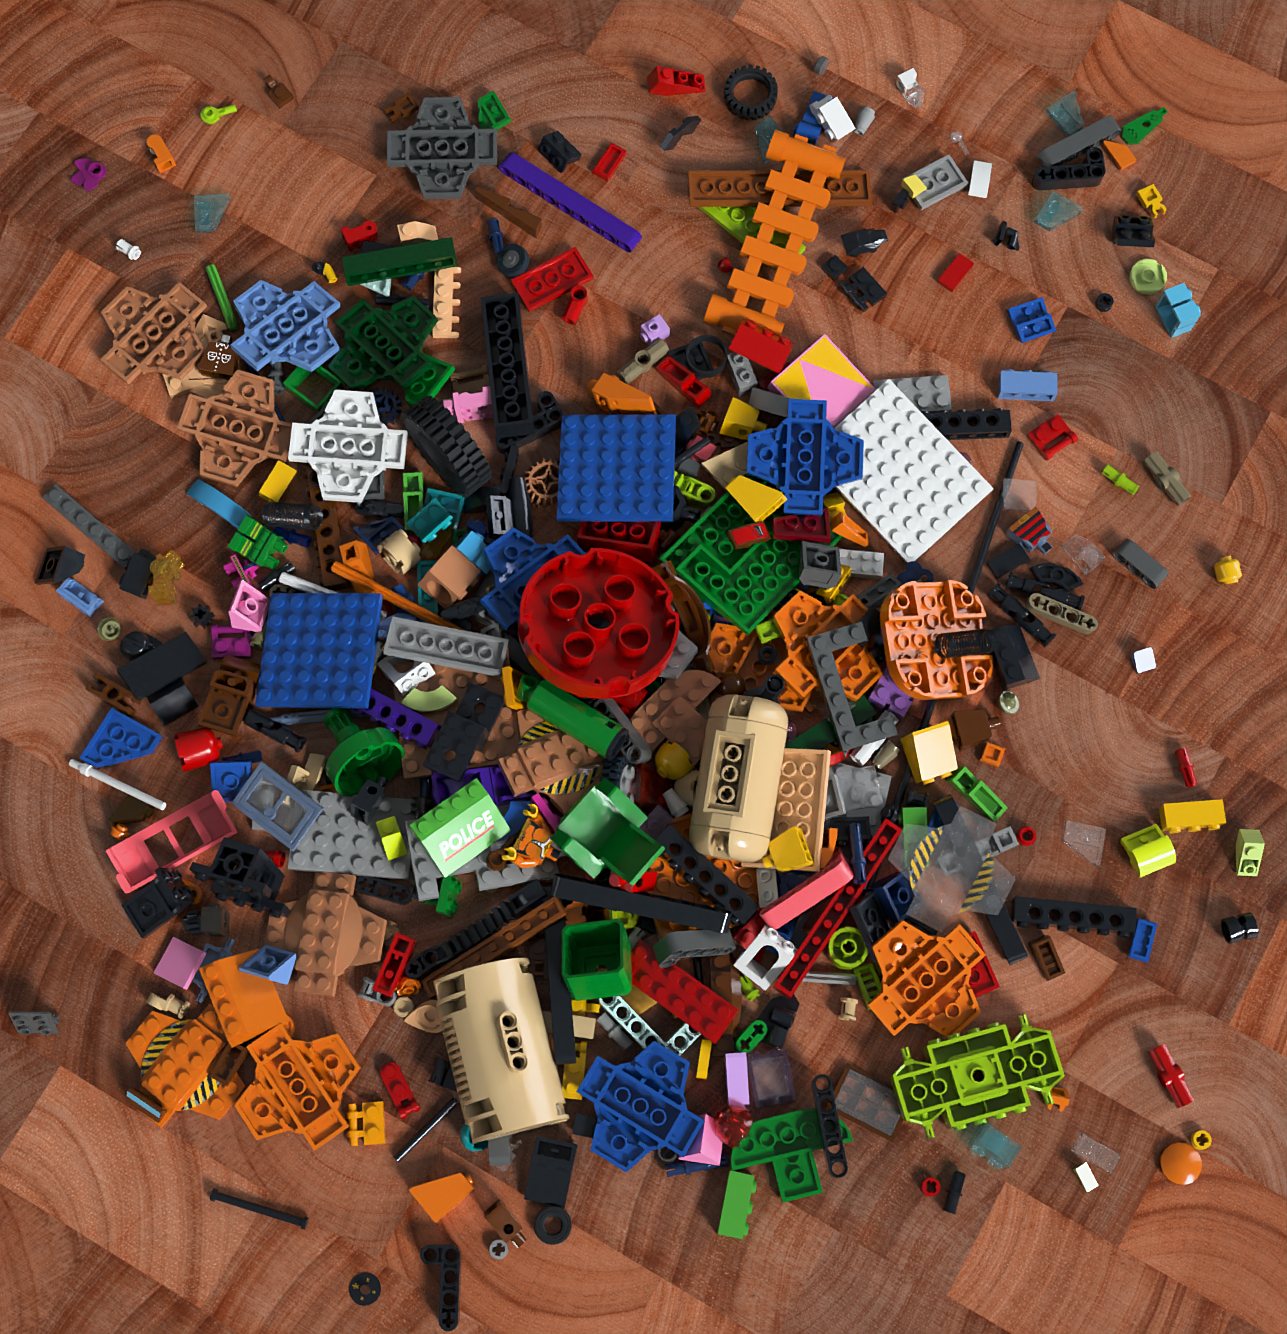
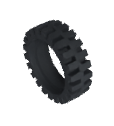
M744 65L741 66V70L737 68L734 73L731 72L727 78L724 88L725 104L729 111L732 110L733 115L738 114V118L742 119L745 116V120H749L750 117L753 120H757V116H759L761 119L764 117V114L767 116L776 104L778 86L775 77H772L770 72L767 73V69L763 68L760 70V66L757 65L755 69L753 65H749L746 69ZM752 79L761 82L768 89L767 99L757 106L741 104L735 99L733 94L734 87L739 82Z

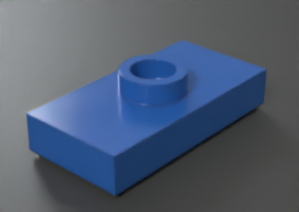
M1140 918L1136 919V932L1132 934L1128 958L1148 963L1157 923Z

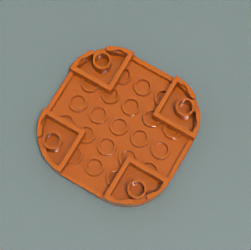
M947 580L945 582L916 583V581H911L889 592L882 603L880 624L887 667L897 687L912 698L932 700L965 697L980 691L984 687L986 680L991 677L993 655L985 653L943 659L938 656L935 649L936 637L941 633L983 629L982 618L986 617L984 607L978 596H973L967 590L968 586L961 582ZM942 637V639H941V651H942V653L944 654V652H943V650H942V640H943V637ZM945 637V638H944L943 646H944V651H945V653L947 654V652H946V650H945V639H946V637ZM947 640V641H946V647H947V651L949 652V650H948V645H947V644H948V640Z

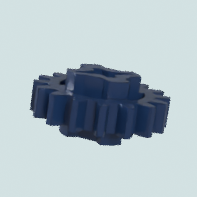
M385 387L382 388V391L375 388V393L373 394L379 419L388 428V423L394 425V419H400L398 413H402V408L400 407L402 403L401 400H398V394L393 395V390L390 389L386 392ZM391 401H392L393 404H394V409H392V407L390 406V405H391V403H390Z

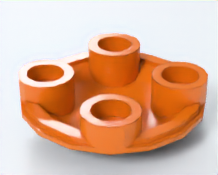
M1178 1142L1169 1145L1160 1155L1163 1174L1172 1183L1185 1185L1192 1183L1198 1178L1202 1169V1161L1194 1147L1187 1143Z

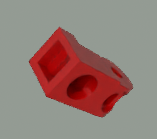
M365 221L361 226L350 230L348 226L341 228L342 237L349 251L362 247L363 241L373 242L378 237L376 224L372 221Z

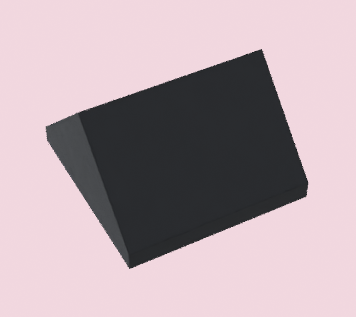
M183 677L147 696L151 707L164 726L199 707Z

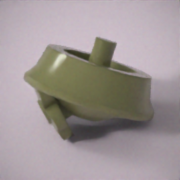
M112 617L101 620L97 628L99 637L106 641L114 640L121 631L119 621Z
M1004 691L1000 694L997 701L999 709L1006 714L1016 713L1019 709V701L1016 695L1010 691Z

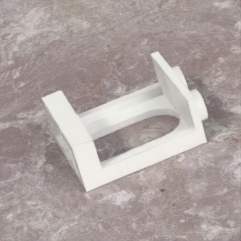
M388 655L377 663L386 678L395 684L403 697L406 693H410L413 688H416L420 682H425L435 674L429 663ZM414 662V666L405 673L397 672L392 666Z
M765 924L747 949L739 955L733 966L766 991L793 959L798 949L794 947L793 943L781 937L775 929L769 928ZM766 945L773 946L779 953L778 960L769 971L752 959Z

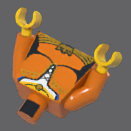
M528 804L531 811L523 810V814L530 816V818H527L514 846L504 848L508 855H502L503 860H510L520 868L541 866L545 857L556 862L561 853L560 850L551 846L553 842L550 839L553 836L552 830L545 819L539 814L538 807L535 804Z

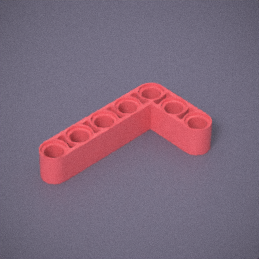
M839 846L835 847L832 857L824 869L764 907L759 915L769 928L771 927L776 930L847 884L853 878L849 859Z

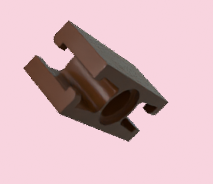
M96 673L94 675V678L97 680L96 683L100 685L103 682L107 686H105L103 692H99L89 683L86 690L93 696L132 717L135 709H131L128 706L124 707L121 704L126 697L140 705L142 700L137 701L132 692ZM118 691V695L115 698H110L112 692Z

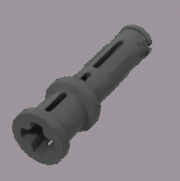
M282 362L270 364L268 378L274 381V395H282L285 393V388L283 387L285 374L282 371Z

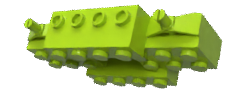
M1025 1014L1018 1016L1022 1029L1012 1040H1010L1006 1024L1000 1025L999 1022L987 1025L988 1029L982 1031L978 1027L968 1030V1034L964 1036L956 1033L949 1035V1040L941 1042L940 1038L928 1041L929 1045L922 1048L926 1063L914 1061L911 1058L909 1047L900 1049L904 1061L891 1075L890 1080L902 1119L906 1122L922 1125L926 1137L929 1139L935 1137L931 1124L941 1113L946 1129L954 1127L955 1131L967 1128L966 1124L970 1122L979 1125L986 1123V1118L994 1116L995 1120L1007 1117L1006 1112L1014 1111V1114L1025 1112V1107L1031 1106L1026 1089L1041 1092L1046 1106L1054 1104L1050 1091L1065 1075L1051 1031L1032 1028V1026H1029ZM975 1070H980L983 1073L982 1081L977 1082L973 1079L972 1075Z

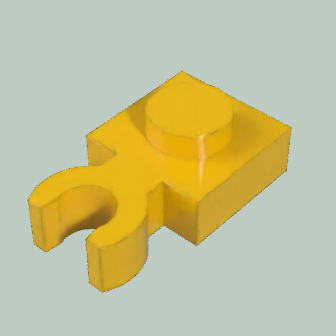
M1154 184L1137 191L1136 196L1145 209L1150 207L1153 218H1156L1158 215L1156 210H1160L1162 214H1165L1166 207L1160 203L1163 198Z

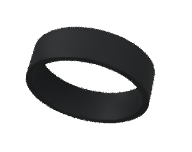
M701 335L689 343L686 350V364L695 375L710 378L718 375L725 368L727 349L719 338L712 335ZM707 341L717 344L723 350L725 356L722 365L712 371H701L691 364L688 354L697 343Z

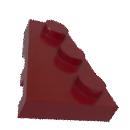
M828 508L823 509L822 516L789 515L774 518L771 523L773 539L830 543L831 540Z

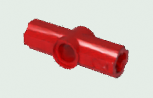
M1162 1044L1148 1051L1158 1071V1079L1162 1086L1168 1090L1176 1107L1180 1108L1193 1102L1194 1099L1184 1082L1183 1071L1177 1063H1174L1166 1045Z

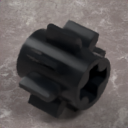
M199 604L197 608L191 609L193 615L189 616V618L194 621L193 625L195 627L201 625L205 629L206 625L213 624L211 618L215 614L209 612L211 608L208 605L204 608Z
M198 909L188 911V916L183 917L184 930L190 931L192 936L202 934L201 929L207 928L206 915L204 913L200 914Z

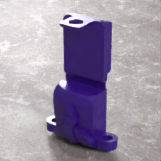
M499 765L466 770L460 783L431 770L433 801H435V806L476 778L496 806L508 805L511 801H530L531 797L537 794L531 790L514 797ZM539 793L541 797H545L544 793Z

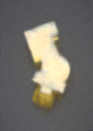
M171 549L165 556L159 553L156 556L157 559L150 564V571L153 574V586H148V593L156 605L176 604V588L173 582L181 577L179 571L185 565L180 560L179 555Z

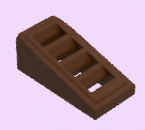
M1043 935L1028 942L1046 981L1065 974L1051 936ZM1046 944L1045 947L1038 948L1039 945ZM1046 951H1049V952H1050V954H1047V955H1045V956H1043V957H1042V955H1041L1042 953H1044V952H1046ZM1053 959V962L1045 965V961ZM1054 966L1057 967L1056 970L1051 971V972H1048V970H1047V969L1052 968V967H1054Z

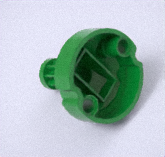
M333 708L325 715L324 724L332 731L338 747L332 752L327 761L326 774L338 793L351 797L359 793L368 779L374 782L376 777L381 775L389 782L402 767V758L405 757V751L391 730L377 727L362 731L352 720L351 713L347 708Z

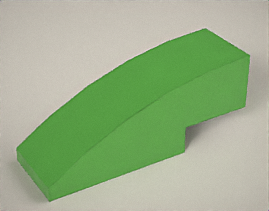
M423 472L403 473L405 530H412L406 522L424 507Z
M958 766V769L946 781L991 821L996 822L1008 807L982 780H978L965 766Z

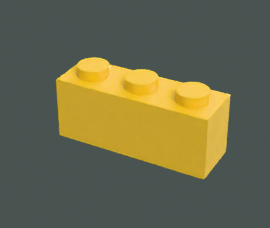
M1223 799L1167 803L1159 807L1162 831H1168L1169 833H1179L1181 829H1188V832L1200 831V828L1218 830L1226 823Z

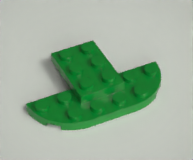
M802 1109L762 1119L746 1127L737 1137L732 1148V1171L772 1161L782 1203L823 1193L813 1151L823 1149L816 1109ZM839 1119L843 1143L852 1142L853 1138L849 1129ZM826 1120L824 1128L826 1131L832 1132L835 1125L832 1121ZM831 1141L828 1144V1147L835 1146L838 1144L834 1141Z

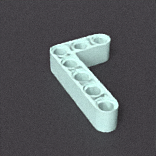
M614 996L609 1004L604 1003L602 998H597L599 1004L643 1049L647 1047L645 1044L646 1038L653 1036L657 1043L680 1056L701 1035L698 1031L691 1033L688 1028L689 1025L684 1022L664 1042L620 996ZM621 1006L627 1010V1015L622 1019L616 1014L617 1009ZM634 1021H638L641 1024V1030L638 1033H634L631 1030V1024ZM677 1036H681L684 1039V1045L680 1048H677L674 1044V1039Z

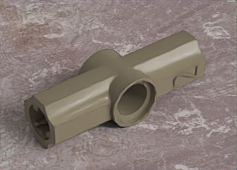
M658 338L644 350L638 351L632 360L616 372L619 379L629 384L642 373L648 372L654 363L667 354V351H669L667 344L663 339ZM644 359L647 363L642 364L639 361Z
M1157 451L1144 459L1143 463L1153 474L1157 487L1162 491H1166L1176 506L1182 505L1191 498V494L1181 483L1177 470L1169 467Z

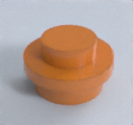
M121 823L117 825L112 824V830L110 831L112 836L122 841L129 837L130 833L125 825Z

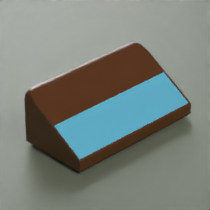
M128 1088L126 1102L157 1123L161 1122L167 1113V1109L137 1088Z

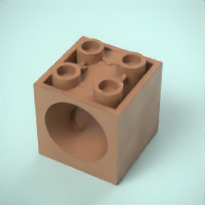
M451 546L427 572L418 586L444 609H447L451 605L454 606V603L461 601L478 582L479 578L477 576L481 570L455 547Z

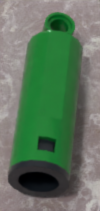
M529 674L521 677L516 697L520 701L527 702V709L607 760L611 761L619 753L628 737V729L570 693L556 687L546 679L540 682L538 678Z

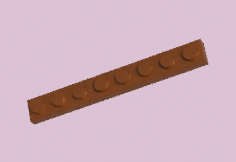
M557 897L549 899L421 980L429 998L434 999L437 997L433 981L457 971L490 963L567 915L560 899Z

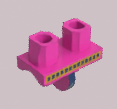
M235 554L230 556L232 561L223 567L229 577L237 572L239 573L240 577L231 581L235 590H237L240 580H244L253 587L247 575L250 574L251 578H255L257 576L255 571L258 569V565L250 563L246 559L243 561L245 565L243 567Z

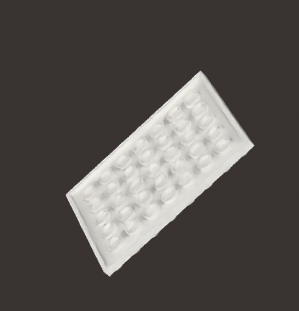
M890 379L882 384L834 428L838 432H844L864 440L862 480L836 486L835 488L905 562L916 561L994 489Z

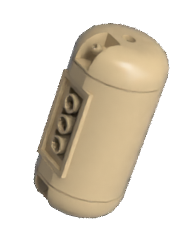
M729 694L717 698L712 703L708 714L689 830V840L692 847L698 853L736 862H755L767 853L788 730V716L780 704L760 697Z

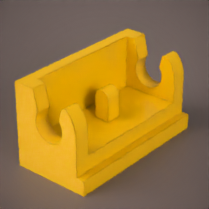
M278 460L260 489L259 497L269 502H279L297 470Z

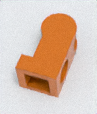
M156 134L149 136L146 143L152 155L157 157L153 161L159 173L176 166L163 139Z

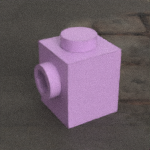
M660 314L641 325L640 337L644 343L649 345L658 338L664 340L670 336V328Z

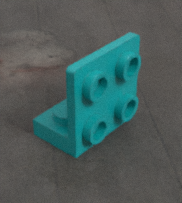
M434 497L409 519L406 524L423 543L426 541L430 543L437 537V531L441 528L443 530L452 523L450 520L453 517Z

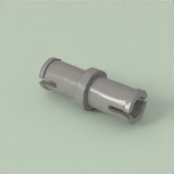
M606 1012L596 1020L606 1030L607 1036L609 1038L612 1037L623 1051L633 1043L621 1030L620 1024L617 1025Z

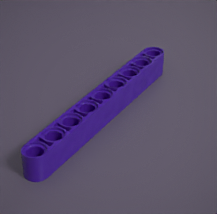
M509 152L499 165V169L503 174L624 251L631 253L642 239L641 234L637 230L517 154Z

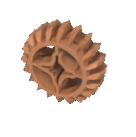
M542 458V463L534 462L535 467L529 465V471L524 472L531 503L536 501V506L538 507L543 503L545 509L547 504H551V508H554V503L558 502V492L550 494L552 491L558 490L559 478H555L552 472L559 475L560 461L556 460L553 463L552 458H549V462H545V459ZM545 472L543 476H537L540 473ZM550 477V483L548 485V489H546L545 484H547L548 478ZM533 486H537V488L542 489L544 491V495L538 493L533 488Z

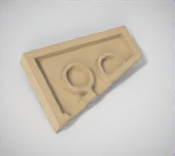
M748 442L701 463L726 491H728L726 489L728 482L732 478L739 475L744 476L747 472Z

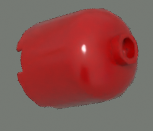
M200 728L174 734L183 772L210 765L211 762H216L219 759V749L223 748L221 738H216L215 733L211 729Z

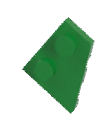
M494 90L478 99L480 129L499 130L512 122Z

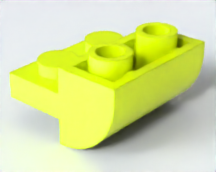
M1157 823L1121 838V844L1130 857V863L1140 878L1176 863V854L1168 835L1164 836Z

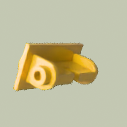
M841 564V577L837 586L827 590L820 587L816 594L825 597L824 600L828 603L834 601L840 591L839 586L843 587L848 578L851 577V567Z

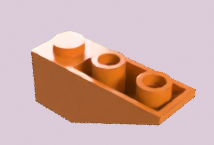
M355 540L339 546L343 565L375 581L367 544ZM352 582L356 593H371Z

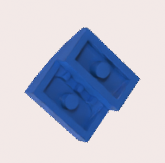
M1043 297L1006 310L1021 343L1056 332L1052 316L1047 312Z

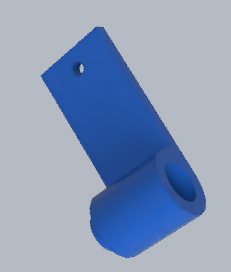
M813 91L802 121L799 124L796 123L793 129V134L809 138L807 143L816 145L823 126L817 122L812 114L810 105L815 101L819 102L827 96Z

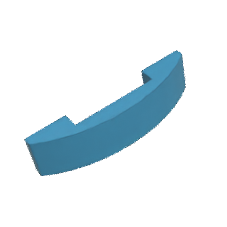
M199 479L186 493L201 505L203 504L225 519L235 529L239 528L245 515L252 516L230 498Z

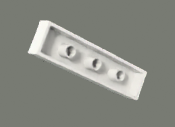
M839 549L840 564L851 567V577L882 579L884 553Z

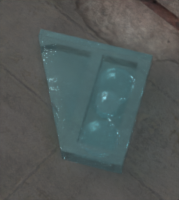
M771 116L755 127L764 164L770 161V159L766 158V154L775 129L783 132Z

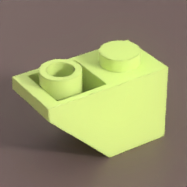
M1239 829L1236 842L1237 875H1258L1265 845L1260 830Z

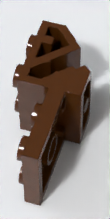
M226 655L220 663V669L214 671L210 682L211 688L197 722L198 726L236 737L248 704L252 705L255 699L261 665Z

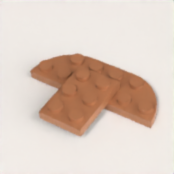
M701 670L683 671L677 680L669 678L634 713L630 722L645 740L651 751L667 738L671 743L675 742L690 755L688 760L691 763L694 762L695 765L702 757L707 721L695 708L721 683V680Z

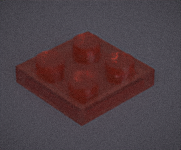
M644 763L637 764L635 802L668 812L669 808L662 794L672 788V780L661 777L657 772L658 768Z

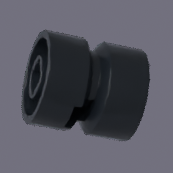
M1251 912L1240 914L1237 918L1231 916L1221 919V930L1228 944L1240 942L1242 938L1249 940L1258 937V925Z

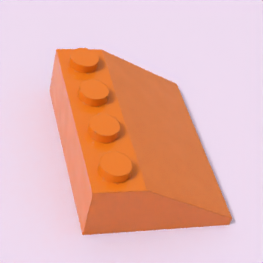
M260 949L219 959L199 968L231 1048L270 1031L280 1023L283 1025L289 1023L273 981L239 971L238 967Z

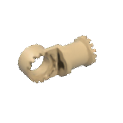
M151 992L146 1003L159 1010L171 1011L178 1015L180 1019L186 1015V1010H189L190 1002H183L175 998L174 994H170L167 1000Z

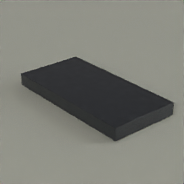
M184 632L119 667L117 672L136 700L140 701L207 664V661L187 632Z

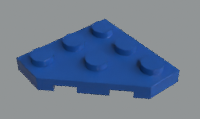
M111 708L83 751L80 759L97 769L153 754L163 737Z

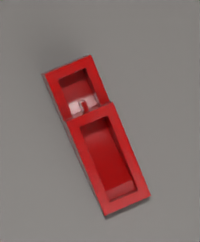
M669 355L655 367L672 387L697 408H700L712 396L708 386L696 379L693 372Z

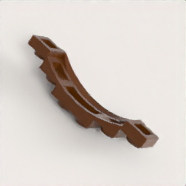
M671 560L653 567L652 569L659 574L673 594L672 602L680 615L687 638L698 649L697 654L690 662L692 669L708 673L715 670L708 653L712 650L710 647V621L700 597L682 577H677Z
M732 952L725 955L709 956L711 990L739 1009L716 1044L712 1042L713 1057H723L725 1054L734 1053L733 1041L735 1040L740 1022L742 1004L739 970L733 966L736 960Z

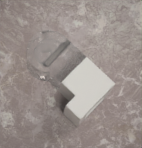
M914 68L898 75L896 85L910 106L919 107L923 103L925 90L916 82L917 73Z

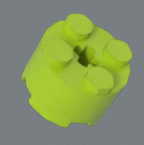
M845 927L837 930L827 943V957L839 969H855L864 962L868 955V949L860 931L854 927ZM847 944H849L852 952H845L843 946L845 947Z

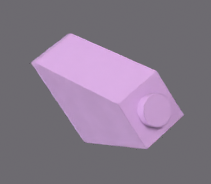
M746 1052L725 1054L724 1067L728 1107L732 1106L733 1110H743L745 1105H749Z

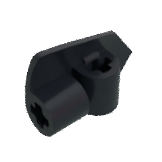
M794 994L790 999L785 996L771 999L756 1019L763 1021L767 1026V1033L760 1042L780 1049L783 1048L789 1028L793 1025L800 1005ZM754 1025L755 1031L751 1034L752 1036L754 1033L760 1034L761 1032L759 1030L761 1026Z

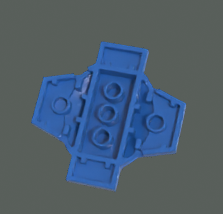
M788 399L787 418L777 428H770L748 435L746 474L774 484L784 494L787 500L784 502L783 514L822 516L824 495L833 487L862 480L864 440L844 432H838L832 427V424L826 420L827 400Z
M513 527L483 551L494 574L495 581L494 589L481 598L480 603L505 630H508L518 622L519 608L524 589L530 578L542 565L552 558L569 551L577 555L586 553L568 534L554 545L549 543L538 545L534 542V539Z
M655 1041L629 1063L614 1066L597 1056L576 1091L594 1102V1108L598 1117L591 1151L625 1172H628L651 1150L667 1147L684 1157L705 1121L687 1110L684 1090L690 1062Z

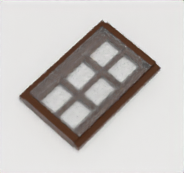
M847 1063L833 1091L838 1115L893 1142L903 1122L893 1087ZM828 1102L826 1108L830 1109L831 1104Z

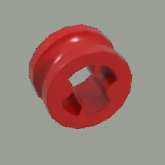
M932 1177L924 1179L920 1185L921 1192L927 1197L936 1196L941 1188L939 1181ZM928 1181L929 1184L932 1182L935 1184L933 1187L935 1191L933 1193L926 1190L928 1187L926 1183Z

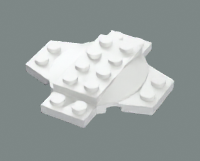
M334 390L325 409V414L321 419H316L312 424L292 423L288 460L291 462L309 463L312 469L317 472L323 500L362 503L375 476L383 470L386 471V468L404 469L408 432L407 430L387 429L385 424L380 422L373 392Z

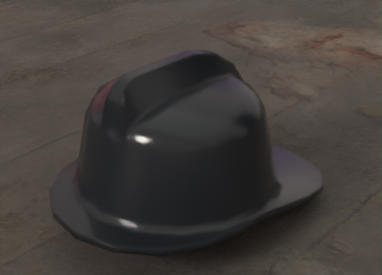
M134 631L123 637L120 644V652L126 659L132 661L162 645V642L146 633Z

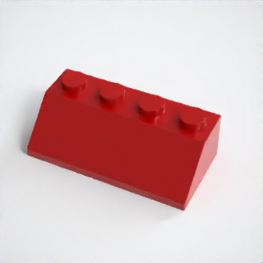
M582 521L576 537L577 543L586 553L590 551V548L611 549L631 555L641 561L653 563L659 544L661 521Z

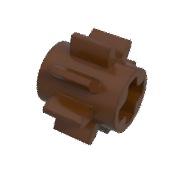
M710 409L698 412L697 416L701 422L698 429L703 432L715 430L719 424V421L716 420L718 415Z
M670 528L667 531L662 529L659 535V545L668 551L680 536Z

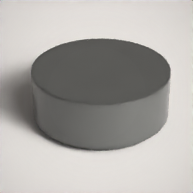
M821 56L814 66V72L822 75L829 65V58Z

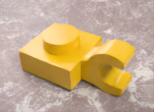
M571 997L573 1015L585 1017L586 1012L600 1014V1004L587 1003V1000L576 1001Z

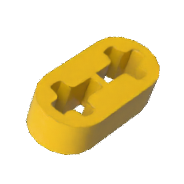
M702 1039L696 1078H707L712 1045L710 1040Z

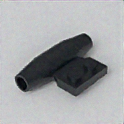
M510 478L508 498L506 496L491 495L486 497L489 535H504L514 527L533 539L531 500L525 478Z

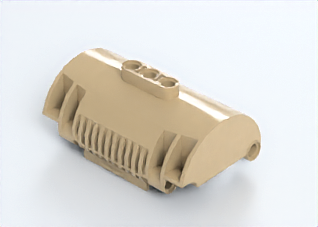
M511 958L457 971L433 981L438 999L436 1006L465 1124L469 1126L473 1143L545 1125L551 1126L570 1119L569 1115L565 1114L563 1104L566 1102L534 978L528 970L527 965L530 964L528 958ZM502 1018H507L510 1021V1027L503 1025ZM508 1038L515 1041V1048L508 1045ZM513 1059L520 1061V1069L513 1066Z

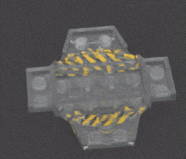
M960 806L952 823L939 828L905 824L888 860L910 881L915 895L906 915L943 933L951 916L964 911L992 915L999 914L1016 878L993 857L988 842L997 826L996 823Z

